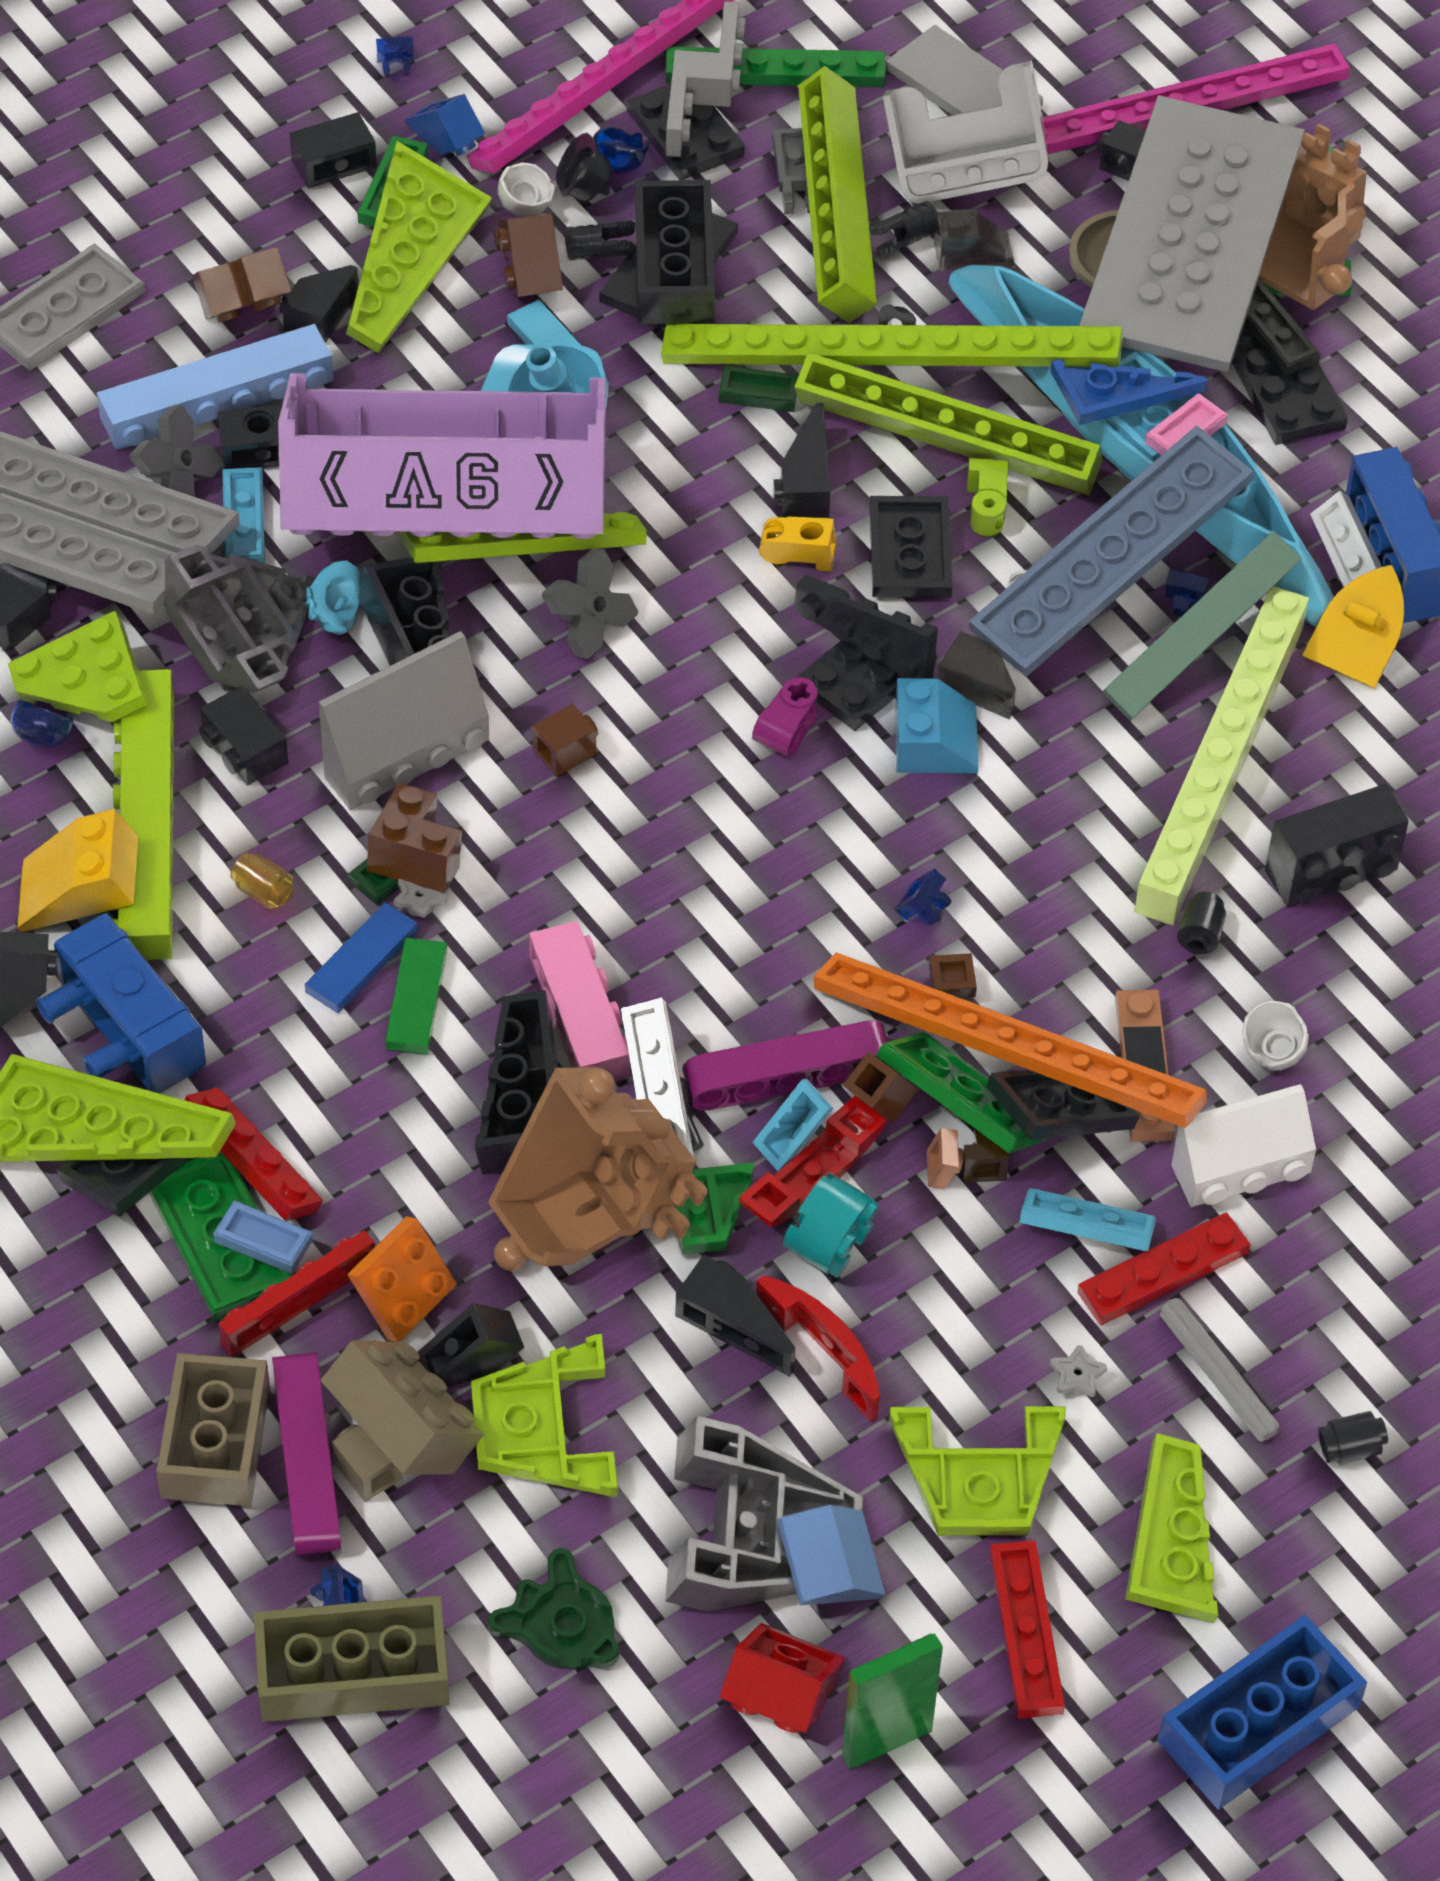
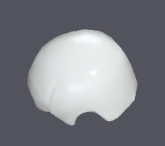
M524 162L507 166L498 184V195L503 207L513 215L520 217L544 212L550 205L555 190L554 184L551 183L545 171L536 164Z
M1270 1000L1256 1005L1245 1017L1242 1030L1243 1042L1247 1053L1262 1068L1266 1067L1269 1070L1281 1071L1296 1065L1307 1052L1309 1034L1307 1033L1306 1024L1297 1013L1295 1007L1289 1003Z

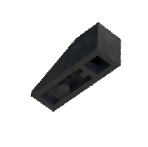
M815 403L781 462V478L773 479L774 503H781L782 517L784 518L829 517L831 490L823 403Z
M703 1254L676 1292L675 1316L790 1377L794 1371L796 1347L742 1274L738 1273L729 1263L722 1260L715 1261Z

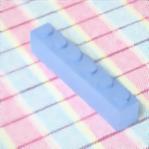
M312 324L97 392L100 419L117 451L129 446L138 445L144 440L160 437L158 419L170 406L182 405L193 419V426L217 419V412L251 408L284 398L290 373L306 374V389L317 388L323 384L333 382L332 355L316 325Z

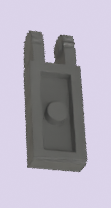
M802 128L773 129L772 140L779 192H782L784 214H793L795 203L792 191H805V207L807 208V213H810Z

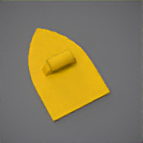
M1385 566L1367 572L1354 579L1339 591L1324 611L1302 656L1375 689L1397 646L1404 623V598L1393 566Z

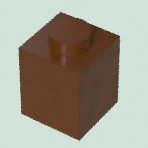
M574 704L565 707L532 726L533 751L556 777L596 755L597 726L589 715H583Z
M869 1051L842 1085L892 1123H894L919 1090Z

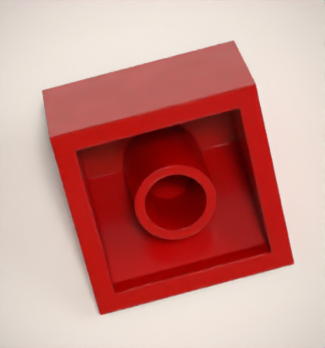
M760 1623L736 1646L719 1698L731 1702L732 1708L748 1715H756L758 1713L774 1720V1724L784 1731L792 1733L801 1731L806 1733L818 1720L842 1670L846 1657Z

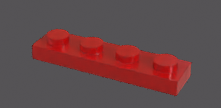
M217 1087L186 1095L185 1101L232 1113L236 1125L220 1151L284 1221L287 1222L318 1212L323 1199L258 1131L255 1125L230 1101L226 1094Z
M1225 1212L1149 1249L1148 1252L1145 1251L1079 1283L1077 1293L1099 1325L1102 1326L1249 1254L1251 1244L1230 1215Z
M365 1230L352 1238H344L334 1246L332 1251L323 1257L303 1264L296 1274L287 1280L267 1287L260 1297L251 1303L231 1310L218 1323L223 1349L230 1357L236 1356L351 1282L347 1274L375 1248L373 1239Z
M1036 1540L990 1544L989 1555L1017 1719L1063 1715L1065 1703Z

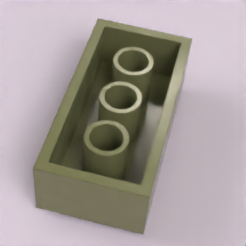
M441 1596L254 1612L258 1696L262 1722L450 1705Z

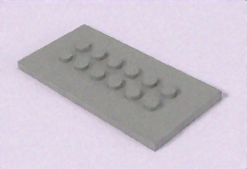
M1158 95L1079 326H1122V347L1229 372L1299 155L1305 129Z
M0 431V561L155 615L166 603L165 558L170 554L195 544L209 548V553L212 554L240 525L239 512Z

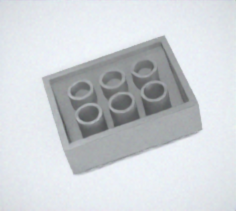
M461 631L319 701L324 776L350 811L362 804H369L375 801L380 795L396 788L398 783L407 785L415 777L433 768H440L449 760L468 750H475L489 740V714L466 638Z

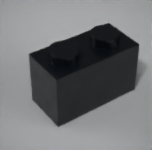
M359 112L289 133L291 160L308 189L377 168L375 140Z
M242 686L200 708L202 726L199 727V732L203 741L209 748L215 747L218 750L227 770L233 775L237 773L247 786L289 763L286 737Z

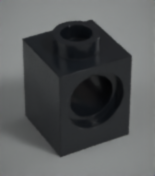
M1118 120L1110 133L1104 132L1097 148L1098 153H1101L1099 169L1129 181L1146 130Z

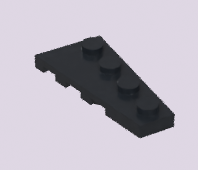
M805 575L796 584L795 610L806 620L814 621L829 630L839 640L847 641L863 651L870 659L879 661L896 671L902 678L933 679L938 627L929 623L919 627L911 623L909 615L899 611L889 615L879 611L878 603L866 598L860 602L854 601L846 590Z

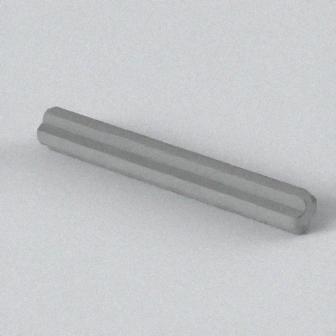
M1178 1298L1166 1302L1161 1307V1318L1258 1441L1266 1442L1278 1433L1279 1423L1185 1304Z

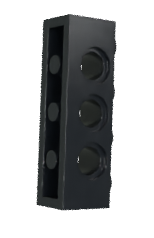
M283 404L217 412L225 469L279 466L278 421Z

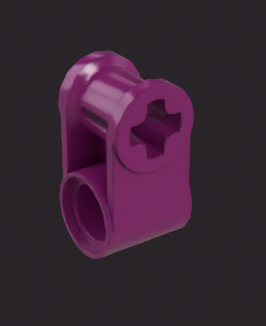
M794 677L787 680L770 705L758 717L752 732V740L785 756H793L804 736L817 719V708L814 705L817 699V687L815 684L803 677Z

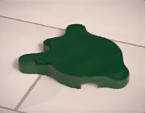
M564 1548L553 1550L549 1554L548 1581L545 1584L539 1585L530 1579L522 1580L518 1584L514 1603L509 1607L494 1610L488 1617V1630L492 1635L512 1638L521 1642L540 1661L558 1669L571 1670L589 1666L607 1668L615 1664L619 1658L620 1649L614 1637L612 1606L608 1598L599 1589L585 1582L578 1575L572 1553Z

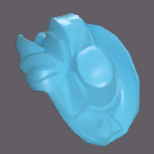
M347 560L334 562L324 568L313 584L306 588L307 594L305 597L307 600L305 606L309 607V619L320 621L323 630L335 635H342L347 630L352 629L358 617L360 607L358 593L361 578L356 566Z

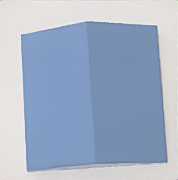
M830 1504L783 1516L778 1520L800 1606L882 1599L886 1595L863 1511Z

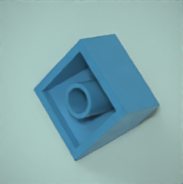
M897 678L895 700L896 773L978 774L976 704L939 679Z

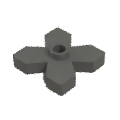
M182 405L170 406L158 419L160 441L152 439L141 441L130 454V459L140 473L144 474L147 478L161 482L163 487L195 497L193 478H213L223 465V460L212 445L192 446L193 419Z
M592 549L578 561L577 583L556 580L542 592V598L551 614H558L562 619L570 622L566 641L577 658L588 659L603 646L604 623L614 627H625L638 615V609L629 594L609 592L614 566L604 549Z

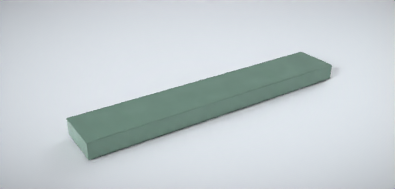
M1272 531L1115 678L1102 693L1131 721L1284 578L1302 558L1275 531Z

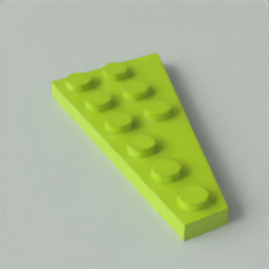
M397 141L346 334L379 353L488 210L492 197Z
M627 512L604 513L603 534H595L594 537L588 539H579L572 537L571 534L555 533V536L550 538H536L531 533H515L512 537L499 538L492 536L491 533L475 532L470 537H456L451 535V532H435L431 536L419 537L412 535L410 531H396L408 553L414 558L415 563L646 545L647 530L639 518Z
M15 1054L10 1055L0 1071V1162L210 1158L217 1156L236 1125L232 1113Z

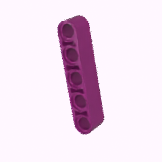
M863 1021L700 1054L688 1059L683 1064L682 1071L685 1081L689 1086L693 1107L700 1111H710L789 1095L802 1079H808L816 1089L843 1084L868 1051L876 1056L882 1043L889 1042L884 1025L880 1021Z
M317 1352L272 1357L295 1554L300 1556L342 1550Z

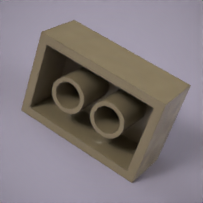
M351 1340L320 1381L403 1475L454 1474L484 1436V1433L474 1423V1415L465 1406L456 1403L446 1392L447 1386L444 1381L426 1370L418 1361L420 1358L419 1354L409 1344L402 1341Z
M177 1353L156 1471L161 1499L241 1506L252 1505L270 1392L267 1360Z

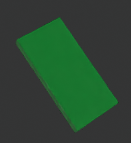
M925 1031L882 1043L876 1054L878 1058L1008 1153L1049 1139L1030 1140L987 1089L986 1085L989 1078Z
M219 1151L216 1157L195 1158L185 1162L149 1192L214 1322L223 1319L231 1310L251 1303L260 1297L261 1293L270 1285L280 1284L292 1276L288 1272L214 1242L213 1234L234 1200L257 1209L238 1170L221 1151Z
M930 1633L850 1671L842 1758L849 1770L932 1732L943 1646L935 1633Z

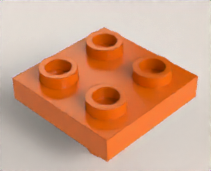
M408 1216L347 1274L387 1340L392 1342L402 1341L457 1285L418 1219Z

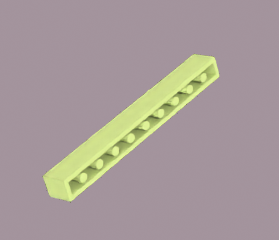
M1275 586L1268 592L1139 881L1134 913L1174 926L1302 633L1309 597Z

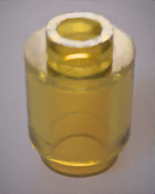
M246 852L237 859L232 867L230 877L235 882L236 888L267 909H274L277 906L285 905L293 894V876L260 853Z

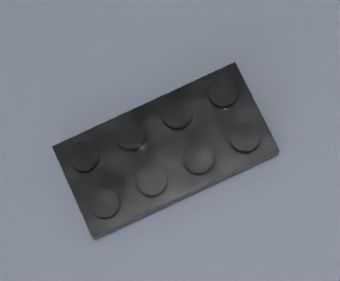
M1287 309L1286 312L1298 325L1290 309ZM1244 324L1232 364L1274 444L1279 445L1345 429L1348 416L1319 362L1286 375Z

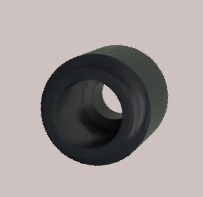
M1199 892L1185 905L1177 939L1180 945L1190 953L1198 955L1208 954L1215 951L1218 947L1226 918L1224 902L1218 895L1211 892Z
M1371 1411L1329 1420L1327 1426L1318 1428L1320 1447L1327 1463L1337 1461L1341 1465L1381 1455L1383 1452L1382 1445L1388 1444V1433L1381 1417L1375 1418Z

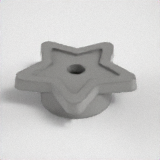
M398 879L401 893L394 899L393 905L402 907L406 913L412 916L424 918L434 910L435 905L447 902L446 895L441 892Z
M1078 1345L1069 1357L1052 1358L1049 1362V1365L1059 1375L1057 1392L1060 1394L1068 1392L1073 1395L1086 1394L1094 1397L1096 1395L1095 1379L1107 1371V1365L1090 1360L1084 1347ZM1080 1370L1082 1374L1076 1375L1074 1371Z

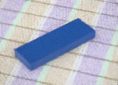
M384 903L305 983V993L336 1013H339L404 946L405 938H412L418 932V923L389 904Z

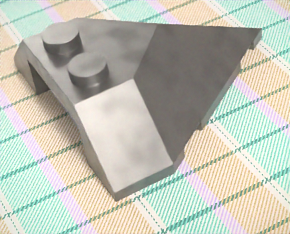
M195 544L170 554L165 558L166 614L210 680L235 688L242 686L245 691L256 693L281 682L285 678L289 655L295 649L309 608L305 606L307 600L305 597L307 594L306 588L310 587L316 578L308 575L301 579L286 575V571L283 568L232 554L227 558L209 553V548Z

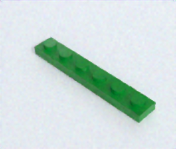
M667 48L666 83L672 82L675 50L719 53L720 48ZM743 48L742 65L734 66V69L740 70V85L798 86L822 67L826 66L854 87H885V51Z

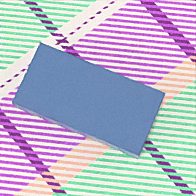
M235 1200L213 1234L215 1243L290 1274L294 1273L313 1241L311 1231Z

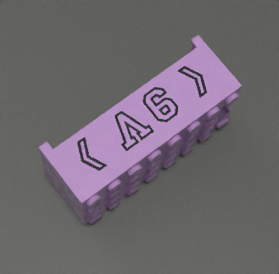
M290 373L278 421L281 530H290L291 533L296 535L312 534L314 530H330L332 534L340 536L351 535L355 531H371V534L376 536H389L394 534L395 531H410L412 535L419 537L431 536L435 532H451V535L456 537H470L475 532L491 533L492 536L499 538L512 537L515 533H531L536 538H550L555 536V533L571 534L572 537L579 539H588L594 537L595 534H603L606 378H590V393L306 389V374Z

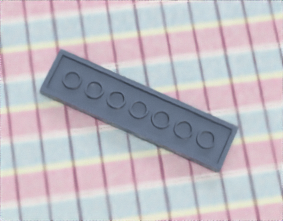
M1196 425L969 620V629L1022 675L1027 677L1254 480V471Z

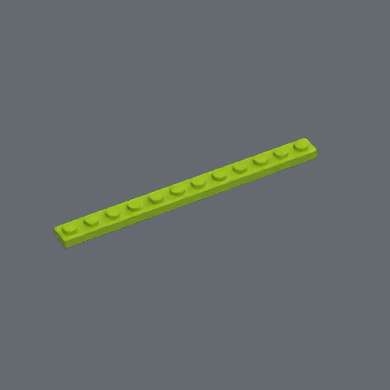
M666 324L661 357L663 364L803 365L808 352L848 365L1051 367L1052 361L1064 360V367H1091V363L1118 367L1121 360L1123 330L1122 326Z

